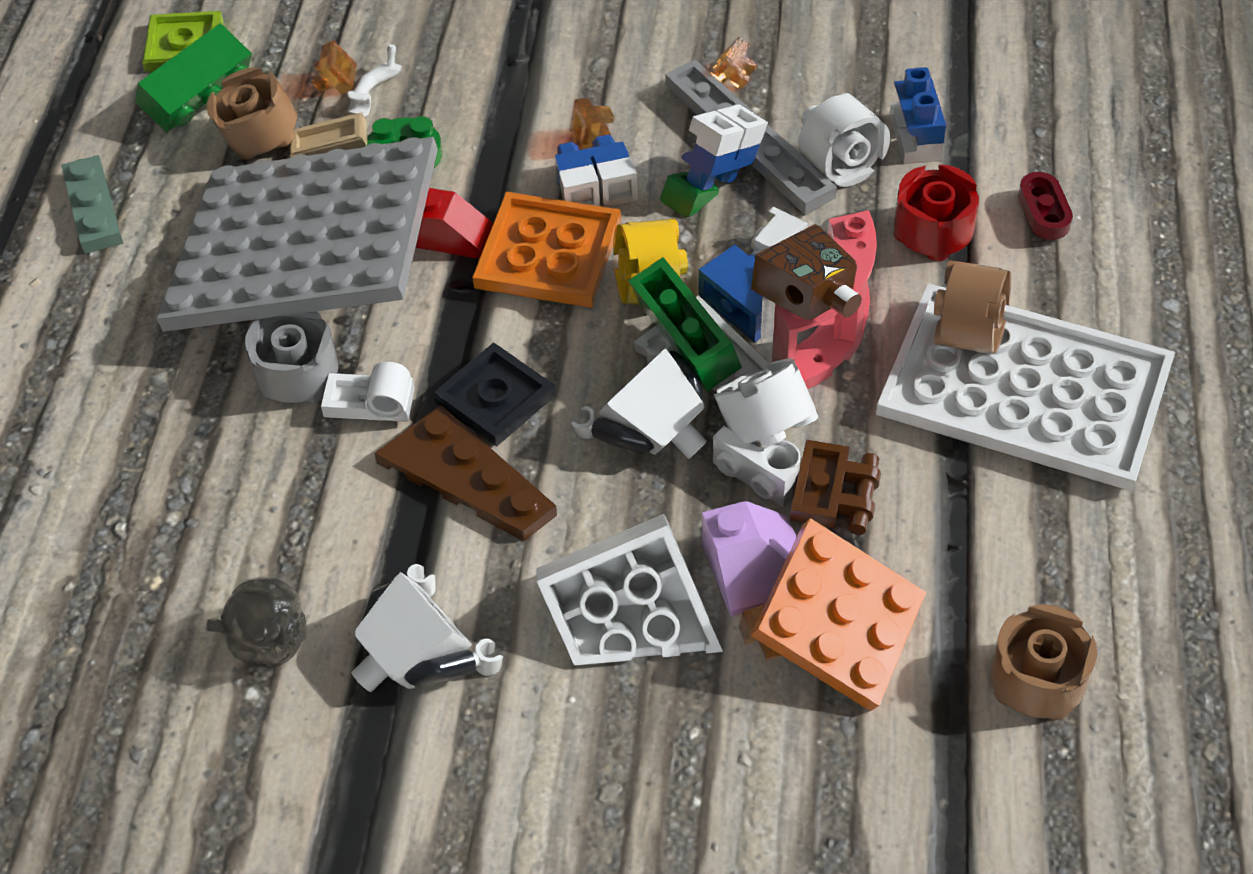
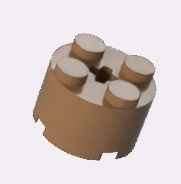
M254 67L237 71L221 82L224 88L217 96L212 92L208 98L207 112L229 147L241 159L248 160L276 147H285L294 138L293 129L297 121L296 109L275 75L270 71L269 74L263 73L261 68Z
M949 260L944 278V284L947 286L946 290L938 289L934 303V315L941 316V320L938 321L936 326L934 344L981 353H996L1000 347L1007 320L1003 319L1005 305L1009 306L1011 272L998 267Z
M1039 604L1030 606L1028 611L1014 616L1015 613L1012 614L1001 626L990 667L994 695L1001 704L1009 706L1024 715L1036 718H1050L1052 720L1064 719L1081 702L1085 695L1097 660V644L1093 635L1090 638L1089 634L1082 627L1083 621L1072 612L1053 605Z

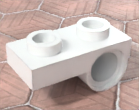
M380 362L376 364L372 369L371 375L329 373L321 404L323 417L408 422L415 389L413 378L410 377L409 371L404 366L395 362Z
M723 426L713 436V463L722 473L738 478L752 487L753 491L760 497L771 499L782 507L794 496L800 469V451L793 443L782 440L761 449L753 443H745L726 426Z

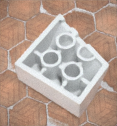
M665 514L537 568L538 586L574 666L630 661L634 657L662 655L663 657L680 656V653L723 652Z

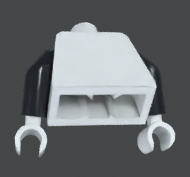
M660 338L658 340L660 352H653L649 347L645 348L648 365L598 412L602 417L597 418L593 409L584 406L580 411L588 421L584 424H577L575 421H572L571 425L577 436L582 439L594 437L610 445L642 454L649 452L655 455L671 441L690 459L707 442L690 424L705 408L702 401L703 391L698 374L683 356L675 351H671L668 339Z
M414 564L408 568L407 576L400 572L393 581L373 590L369 594L361 623L355 631V637L370 654L351 673L369 692H372L387 676L404 687L411 689L470 674L475 669L482 675H494L501 669L503 656L485 657L492 654L495 648V643L488 638L478 642L475 652L472 653L468 649L472 644L430 598L436 590L435 576L432 574L424 579V567Z

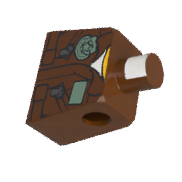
M817 224L755 254L751 290L803 319L811 320L831 308L847 318L857 311L862 301L861 295L853 290L857 271L856 261Z

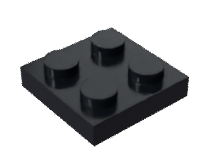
M493 342L434 391L435 402L438 405H442L453 416L497 447L556 396V390L552 382Z

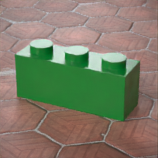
M219 23L137 83L135 103L166 133L177 125L183 127L192 120L198 109L204 105L207 106L208 98L212 92L217 96L224 88L221 82L226 77L237 71L249 68L252 53L222 23Z
M664 257L628 280L640 306L664 337L668 339L674 350L692 365L700 378L701 385L706 391H709L742 368L730 339Z

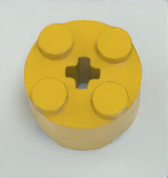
M676 219L627 222L616 225L613 237V255H618L619 268L614 269L618 295L623 304H640L628 280L662 257L666 259L679 277L681 274H687V253L685 249L678 250L679 226Z

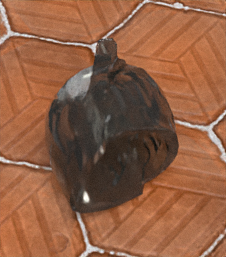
M259 576L244 581L233 590L232 595L224 606L222 614L207 619L206 631L223 634L228 650L236 659L256 668L281 666L295 656L302 641L307 639L306 618L299 595L286 582L272 577Z

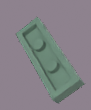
M96 155L61 164L84 254L123 244L100 156Z

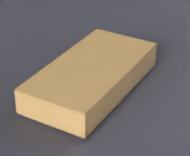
M356 113L293 129L294 138L290 143V158L299 154L309 156L327 153L334 149L349 150L367 146V121L363 113Z

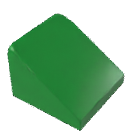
M688 172L668 175L660 201L682 216L690 217L718 195V187L713 185L712 188L703 191L686 180Z

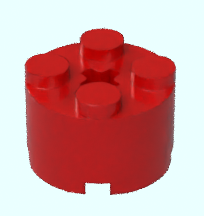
M925 165L909 171L900 181L894 218V237L909 249L927 255L933 261H944L950 254L956 253L967 246L973 237L979 206V196L976 191L977 185L969 174L956 167L939 165L938 170L925 171Z

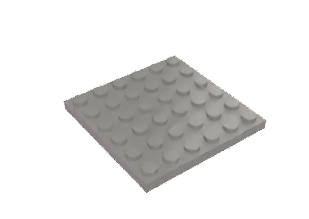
M413 137L402 142L382 145L373 143L362 148L349 150L334 149L327 153L309 156L299 154L289 159L276 161L260 160L254 164L236 167L226 165L212 170L157 317L162 331L403 300L438 151L434 137L422 139Z

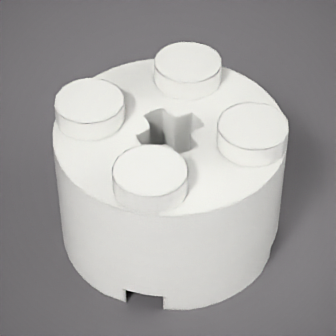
M844 93L831 97L818 106H810L802 115L801 122L803 126L799 135L801 155L838 186L849 187L864 181L874 172L871 166L879 157L883 160L887 154L890 144L888 127L851 94Z
M793 358L766 364L769 370L757 373L754 370L746 372L716 390L718 394H714L727 427L745 443L756 444L760 442L762 447H767L786 438L784 430L792 426L795 428L802 427L818 419L814 403Z

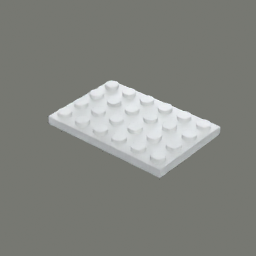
M928 283L877 403L876 415L1133 492L1175 352L1005 305L1003 319H1007L1000 347L996 353H981L935 345V330L938 321L941 320V316L934 315V303L938 289L946 290V288Z

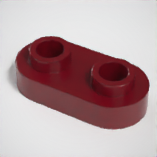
M1032 172L1025 175L1020 182L1018 199L1032 231L1044 239L1056 240L1063 238L1070 231L1073 213L1059 181L1054 176L1045 172Z

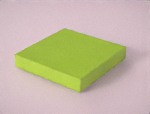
M222 12L151 14L149 16L142 61L145 72L155 71L219 23L223 24Z

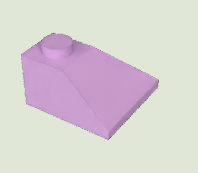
M747 501L702 512V545L730 617L764 607L796 539L787 515Z

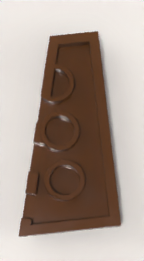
M442 405L374 453L377 464L388 470L393 467L404 473L406 479L422 487L425 484L442 493V498L456 506L461 503L476 511L477 517L522 541L528 539L557 516L556 505Z

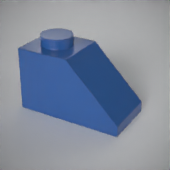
M733 245L699 269L698 295L711 308L755 343L761 339L762 296L751 290L755 257L747 255L736 245Z

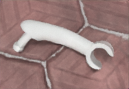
M388 45L387 63H382L364 74L354 91H348V98H351L347 113L356 114L362 112L364 117H366L371 108V96L368 92L374 86L393 78L401 71V65L395 64V45Z

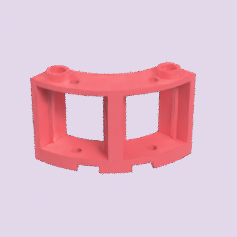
M869 210L831 218L828 221L827 234L857 264L853 290L862 297L857 311L852 316L845 318L831 308L819 316L808 320L775 304L772 362L793 358L807 389L831 377L833 369L839 366L845 359L849 361L864 337L870 306L867 281L874 266L877 247L876 231ZM819 325L808 338L797 345L798 332Z

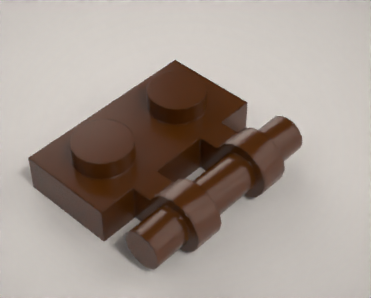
M806 439L791 507L790 520L805 523L811 518L822 526L835 528L837 514H842L850 518L848 529L851 533L856 535L866 533L867 524L873 519L875 512V503L872 501L873 492L880 485L879 457L873 453H866L862 456L861 463L848 461L850 447ZM844 482L854 483L856 486L855 495L842 493Z

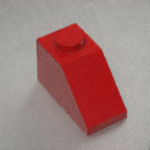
M429 188L415 248L480 259L494 223L456 192Z

